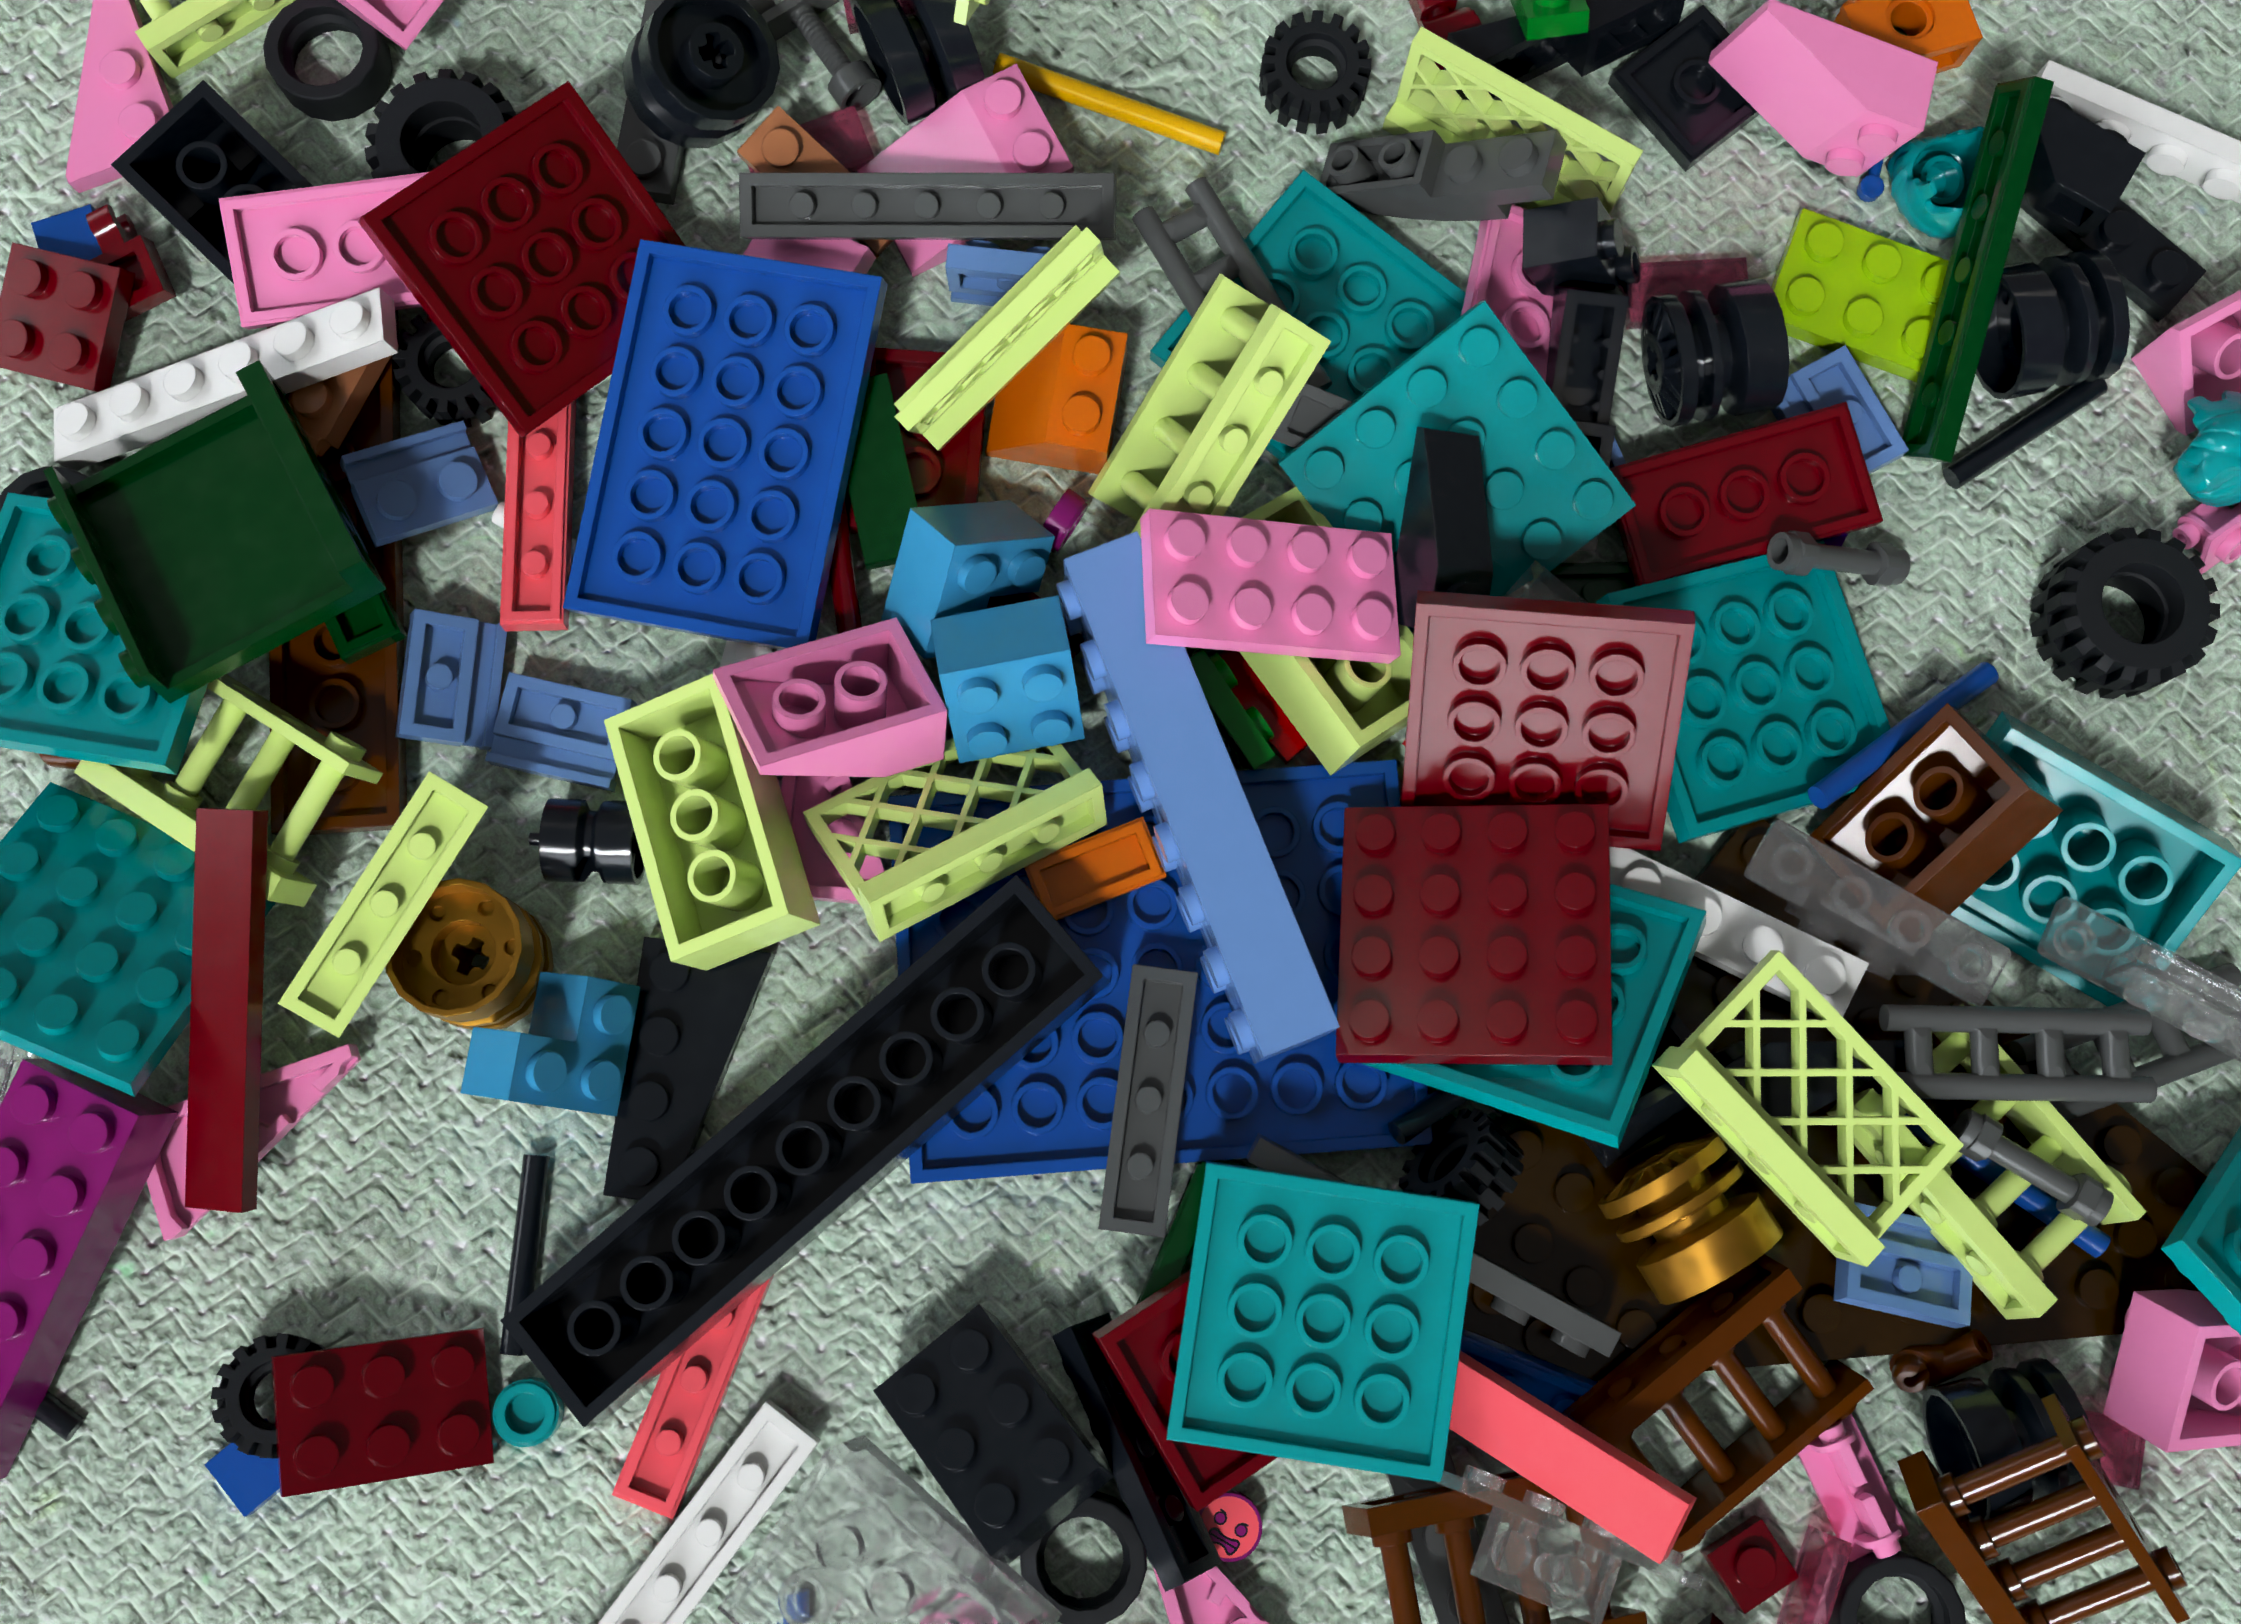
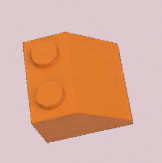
M1069 324L995 397L985 451L986 456L1099 474L1112 450L1127 364L1128 333Z

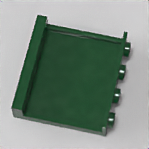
M260 360L236 371L247 396L90 477L71 485L53 466L43 470L55 495L47 500L48 507L62 529L69 535L73 534L78 544L77 547L70 550L73 561L90 584L97 585L102 596L94 601L95 608L106 627L115 636L120 635L126 647V650L118 654L124 670L137 687L143 688L149 685L170 704L387 589L289 399Z

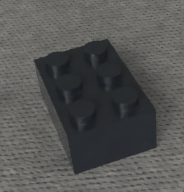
M980 1304L873 1390L989 1556L1010 1564L1114 1477L1110 1468L998 1318Z

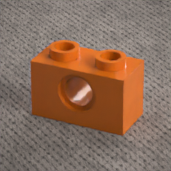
M1848 0L1841 6L1840 12L1833 21L1834 23L1937 61L1936 74L1960 67L1983 38L1968 0ZM1894 27L1902 29L1908 36L1900 34Z

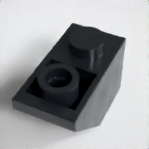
M2050 98L2025 188L2030 207L2085 238L2113 211L2146 152L2128 143L2122 134L2114 130L2103 129L2075 113L2064 101Z
M1598 197L1523 210V270L1541 294L1554 297V288L1623 295L1629 296L1628 308H1632V284L1639 283L1641 275L1638 251L1635 246H1628L1623 238L1620 221L1617 218L1611 219Z

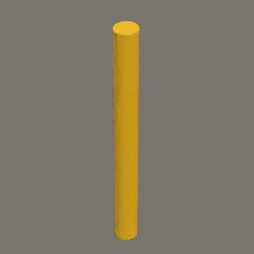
M1001 52L996 59L993 75L1017 64L1031 90L1218 156L1221 153L1227 135L1226 131Z

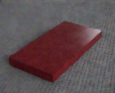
M1847 402L1609 468L1636 504L1635 507L1616 520L1635 586L1766 555L1771 538L1779 532H1788L1790 530L1808 532L1818 542L1872 527L1883 522Z

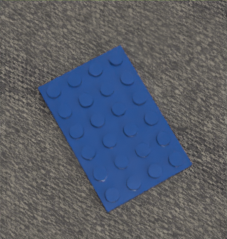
M640 239L567 585L564 609L573 613L780 650L816 640L888 287L883 277Z

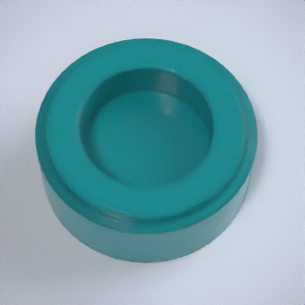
M536 1377L524 1378L506 1386L496 1398L493 1407V1423L496 1431L503 1440L517 1447H532L548 1440L557 1432L564 1417V1402L547 1380Z

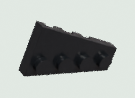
M644 937L636 985L640 986L618 1113L617 1117L615 1116L603 1191L604 1196L640 1200L694 1153L705 1126L704 1120L716 1091L720 1090L729 1068L727 1065L741 1031H744L754 1008L753 1002L764 976H767L775 957L774 954L754 951L705 971L671 962L665 939Z

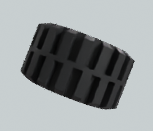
M439 69L438 78L433 79L429 78L426 71L413 75L415 84L405 89L400 82L390 90L394 96L393 100L389 104L380 100L373 111L378 117L379 122L368 123L365 136L372 146L364 148L366 162L373 170L370 174L373 179L426 172L430 160L442 147L460 140L477 141L517 114L509 100H505L501 91L491 82L484 86L478 75L465 72L462 78L458 79L453 69Z
M2134 527L2121 528L2111 535L2107 532L2094 538L2053 566L2054 569L2044 575L2038 584V587L2043 592L2032 599L2030 611L2040 614V618L2032 622L2030 627L2032 637L2042 636L2045 645L2037 649L2043 662L2052 657L2058 665L2052 673L2062 682L2073 677L2076 679L2075 690L2087 695L2099 689L2100 698L2115 699L2123 694L2127 698L2135 696L2186 673V669L2198 664L2206 655L2202 648L2214 642L2218 631L2209 626L2210 622L2220 618V604L2210 602L2209 595L2218 590L2214 579L2204 580L2199 569L2206 566L2198 555L2190 559L2182 553L2186 544L2174 537L2163 543L2161 542V531L2149 528L2138 535ZM2104 586L2122 590L2139 606L2145 625L2141 643L2125 639L2108 623L2102 607Z

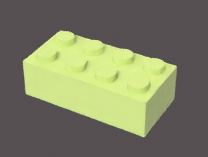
M1297 487L1242 517L1332 527L1323 514L1312 508ZM1398 624L1401 656L1390 664L1252 652L1240 653L1331 776L1407 726L1414 635L1407 626Z
M713 673L604 720L671 962L707 971L821 925L777 776L759 774L713 679Z

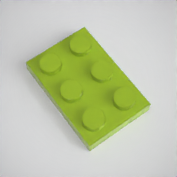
M1803 208L1795 219L1771 288L1774 290L1782 309L1787 336L1831 352L1846 345L1854 360L1917 383L1949 260Z

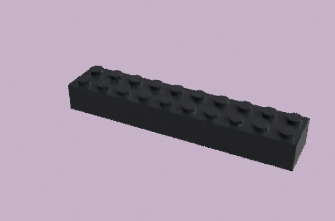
M1015 875L500 1321L583 1428L608 1419L1110 983L1109 980L1028 886Z

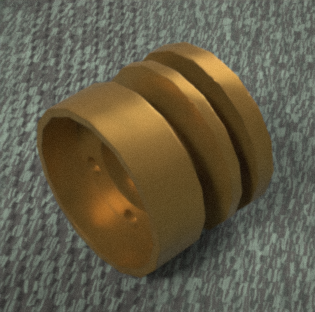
M462 878L440 881L385 966L386 973L400 997L421 1012L440 1018L456 1027L473 1030V1027L496 1030L508 1028L529 1015L534 1008L540 972L552 973L554 968L551 941L536 917L487 884ZM476 954L489 957L488 964L484 969L471 965Z
M1716 1132L1705 1134L1691 1141L1677 1142L1651 1155L1630 1169L1624 1175L1621 1182L1598 1202V1206L1606 1219H1615L1635 1210L1638 1211L1618 1228L1616 1234L1621 1242L1629 1243L1652 1235L1657 1242L1639 1258L1636 1266L1660 1304L1669 1305L1683 1301L1728 1279L1769 1251L1783 1236V1229L1759 1193L1751 1192L1728 1200L1723 1193L1742 1176L1744 1169L1738 1160L1728 1161L1709 1170L1707 1169V1167L1726 1153L1729 1147Z

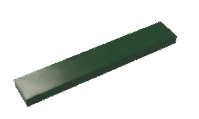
M2032 76L1998 83L1995 87L1902 436L1909 449L1903 456L1905 458L1918 461L1952 463L2054 81Z

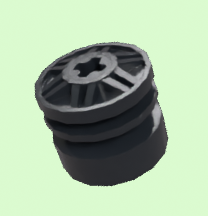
M2084 249L2069 252L2067 255L2045 257L2038 265L2034 262H2020L2004 266L1976 370V375L1987 392L1994 398L2007 400L2045 392L2054 384L2070 387L2079 385L2082 381L2095 382L2108 379L2119 371L2127 354L2130 319L2124 286L2111 260L2097 249Z
M1751 278L1717 284L1709 292L1707 299L1701 291L1688 289L1682 290L1677 297L1676 295L1665 293L1651 296L1646 302L1641 321L1643 370L1654 410L1664 425L1669 427L1687 425L1692 419L1700 422L1710 421L1718 414L1720 405L1726 413L1738 416L1772 410L1783 402L1788 387L1790 365L1788 336L1783 312L1776 294L1765 279Z
M2035 1357L2019 1362L2016 1368L2000 1367L1994 1369L1988 1378V1386L1980 1378L1969 1376L1928 1388L1923 1396L1922 1414L1927 1440L1940 1476L1952 1472L1956 1478L2057 1435L2041 1400L2054 1393L2071 1420L2084 1415L2090 1424L2075 1391L2061 1371L2047 1359ZM2070 1462L1970 1504L1972 1512L1967 1515L1970 1519L1981 1515L1984 1520H1988L2081 1481L2083 1478L2074 1464Z

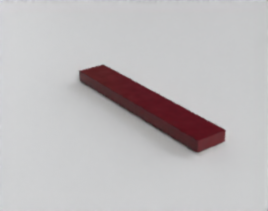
M196 808L191 976L192 1001L190 1011L185 1207L236 1213L257 1209L268 810Z

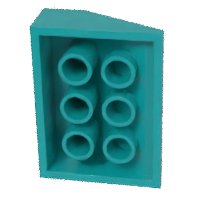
M2002 710L1986 733V736L2017 762L2063 811L1950 915L2106 1006L2143 994L2240 869L2241 855L2225 837Z

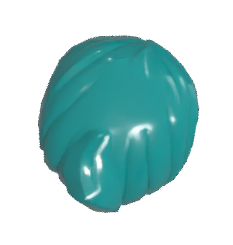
M1978 126L1968 130H1957L1952 133L1938 134L1936 137L1931 135L1921 137L1920 139L1913 138L1896 150L1886 165L1891 181V196L1896 202L1899 212L1908 220L1911 227L1925 233L1929 237L1940 240L1956 237L1984 127Z
M2225 390L2221 395L2222 400L2212 402L2203 396H2196L2187 402L2188 407L2194 414L2193 424L2199 430V433L2173 467L2177 479L2193 499L2213 507L2229 506L2241 502V393L2237 391Z

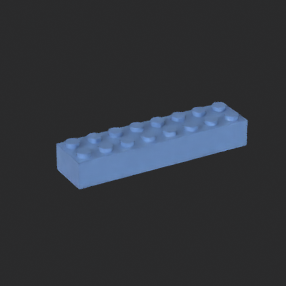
M1138 531L1063 559L1064 581L1057 583L1056 587L1060 597L1065 626L1070 636L1081 633L1084 642L1080 644L1083 658L1080 660L1086 679L1094 695L1105 692L1108 703L1104 704L1107 716L1104 717L1106 728L1116 752L1120 753L1128 750L1133 762L1129 765L1131 775L1128 776L1130 788L1141 813L1152 809L1158 824L1153 826L1155 835L1151 836L1153 845L1165 873L1174 869L1177 871L1182 887L1178 888L1179 895L1176 896L1177 905L1189 933L1199 929L1201 931L1207 949L1203 950L1204 956L1200 957V961L1213 993L1215 994L1223 990L1226 993L1233 1012L1228 1013L1229 1017L1224 1018L1238 1055L1249 1051L1253 1063L1256 1064L1328 1035L1340 1027L1188 653L1185 647L1146 644L1142 547Z

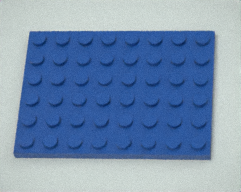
M1394 759L1352 762L1331 776L1323 765L1236 771L1337 1018L1344 810L1349 807H1401L1397 761ZM1128 779L1103 780L1100 782L1103 786L1107 825L1071 844L1142 816L1151 836L1155 835L1153 826L1158 824L1152 809L1141 813ZM1055 784L1034 785L1029 788L1045 790ZM937 792L930 810L960 815L966 796ZM921 794L889 796L888 804L916 808ZM979 798L973 817L988 819L1008 809L1011 802ZM889 821L890 842L902 844L910 824ZM923 826L916 846L931 848L951 838L954 831ZM891 859L892 867H894L896 860ZM1022 868L897 933L898 976L1015 875L1033 892L1025 869ZM1176 869L1166 872L1167 877L1165 879L1058 920L1059 924L1110 983L909 1157L911 1184L1106 1169L1133 964L1198 973L1174 1164L1245 1159L1258 1133L1296 1154L1428 1145L1433 1140L1431 1126L1404 1145H1401L1393 1138L1388 1128L1390 1121L1428 1096V1086L1362 1063H1338L1336 1057V1030L1324 1037L1256 1064L1253 1063L1249 1051L1238 1055L1224 1018L1229 1017L1228 1013L1233 1012L1225 991L1214 994L1208 983L1200 961V957L1204 956L1203 950H1206L1207 946L1200 929L1189 933L1176 901V896L1179 895L1178 888L1182 887Z

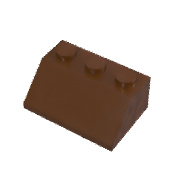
M1947 703L1816 828L1806 840L1880 927L1917 945L2053 821L2063 809L2017 762L1957 709Z

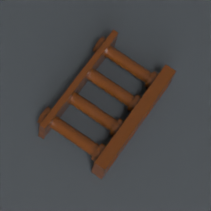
M1765 1254L1733 1276L1711 1287L1562 1412L1566 1417L1658 1473L1634 1441L1632 1434L1637 1427L1661 1409L1696 1456L1703 1468L1680 1488L1697 1499L1667 1558L1670 1562L1681 1552L1687 1551L1699 1544L1707 1530L1833 1423L1847 1418L1855 1410L1857 1403L1874 1389L1867 1378L1837 1359L1830 1360L1825 1365L1785 1311L1786 1302L1803 1289L1789 1268ZM1760 1324H1763L1804 1382L1776 1407L1771 1404L1734 1352L1736 1344ZM1709 1367L1715 1370L1754 1424L1725 1450L1683 1395L1685 1387Z
M2055 1393L2041 1400L2057 1435L1956 1478L1952 1472L1940 1476L1923 1450L1897 1461L1917 1515L1993 1624H2073L2153 1591L2157 1592L2177 1624L2190 1619L2177 1590L2187 1587L2188 1583L2174 1556L2167 1546L2154 1550L2097 1461V1459L2104 1457L2105 1453L2087 1419L2082 1415L2071 1420ZM2070 1462L2074 1464L2083 1478L2081 1481L1988 1520H1984L1981 1515L1971 1519L1967 1515L1972 1512L1970 1504ZM2098 1506L2102 1507L2111 1521L2107 1525L2013 1563L2010 1557L2002 1560L1997 1559V1556L2001 1555L1999 1547ZM2126 1549H2129L2138 1565L2042 1604L2038 1598L2030 1601L2025 1600L2029 1597L2028 1589Z
M1514 1470L1342 1505L1347 1534L1371 1537L1373 1547H1380L1394 1624H1422L1407 1543L1414 1540L1412 1529L1434 1525L1436 1534H1443L1459 1624H1487L1470 1529L1476 1527L1474 1516L1495 1512L1496 1519L1504 1521L1523 1624H1648L1645 1611L1615 1605L1611 1606L1595 1522ZM1556 1499L1557 1507L1564 1508L1585 1612L1550 1619L1531 1516L1537 1515L1535 1503Z

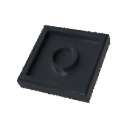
M1704 5L1700 6L1615 71L1608 82L1609 86L1685 172L1760 115L1708 63L1711 51L1730 34Z

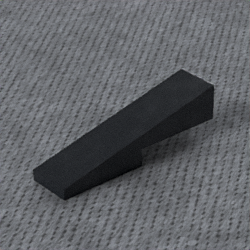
M1586 0L1590 9L1588 33L1526 41L1517 16L1448 33L1447 41L1522 83L1532 80L1566 62L1583 77L1656 41L1680 22L1685 0ZM1456 90L1462 100H1469L1462 90ZM1489 92V94L1492 96V98L1497 97V96H1495V95H1493L1492 93Z
M1554 288L1546 384L1609 468L1616 426L1609 424L1629 296ZM1598 535L1579 550L1596 552Z

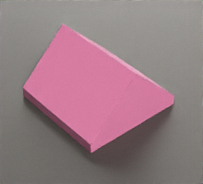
M2241 290L2170 327L2131 358L2175 429L2185 436L2198 430L2192 421L2194 414L2187 405L2190 399L2196 396H2203L2213 402L2222 400L2221 395L2225 390L2241 393Z

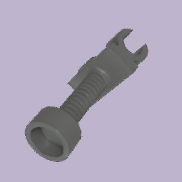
M746 0L765 19L775 41L796 28L800 30L833 76L828 84V91L844 113L857 112L865 108L877 97L882 84L874 71H872L866 61L857 60L851 62L818 16V14L838 3V0H783L777 5L773 0Z

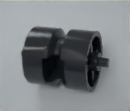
M550 798L547 800L542 813L540 832L529 834V845L539 846L540 867L543 878L546 881L585 882L592 872H599L603 883L639 885L641 883L645 867L626 801H604L597 811H591L586 800Z

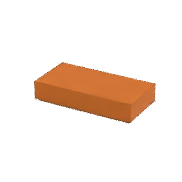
M1143 816L1063 847L1024 867L1034 895L1057 921L1167 877Z

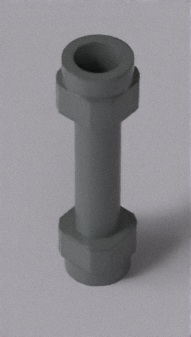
M1790 530L1775 534L1767 548V561L1770 567L1774 570L1783 571L1788 575L1806 576L1814 568L1860 574L1868 585L1888 587L1902 583L1910 571V557L1907 551L1888 543L1872 542L1869 543L1866 549L1820 544L1808 532Z
M1967 1108L1954 1120L1950 1131L1964 1144L1959 1150L1960 1153L1974 1161L1989 1158L2058 1199L2056 1202L2057 1210L2073 1220H2080L2093 1227L2098 1225L2110 1211L2114 1195L2111 1191L2104 1188L2103 1183L2086 1173L2071 1176L2003 1136V1124L1988 1115H1981L1971 1108Z

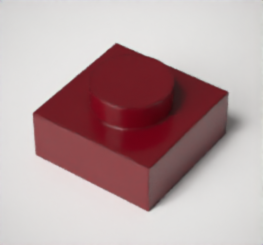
M1753 1515L1700 1551L1736 1608L1744 1614L1799 1578V1575L1762 1518Z

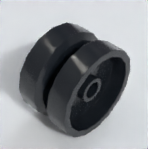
M664 0L629 43L622 71L625 94L635 113L658 137L683 148H711L731 139L771 97L775 90L780 65L777 42L765 19L746 0Z
M849 0L858 32L874 71L881 81L882 88L893 109L906 126L929 116L936 110L937 94L934 82L941 93L948 99H951L961 90L985 79L980 58L968 25L953 22L956 0H900L901 5L898 0Z

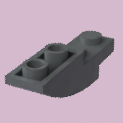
M1557 129L1448 144L1442 140L1435 130L1332 143L1329 147L1320 182L1359 212L1435 221L1508 219L1513 203L1550 200L1554 198L1567 143Z

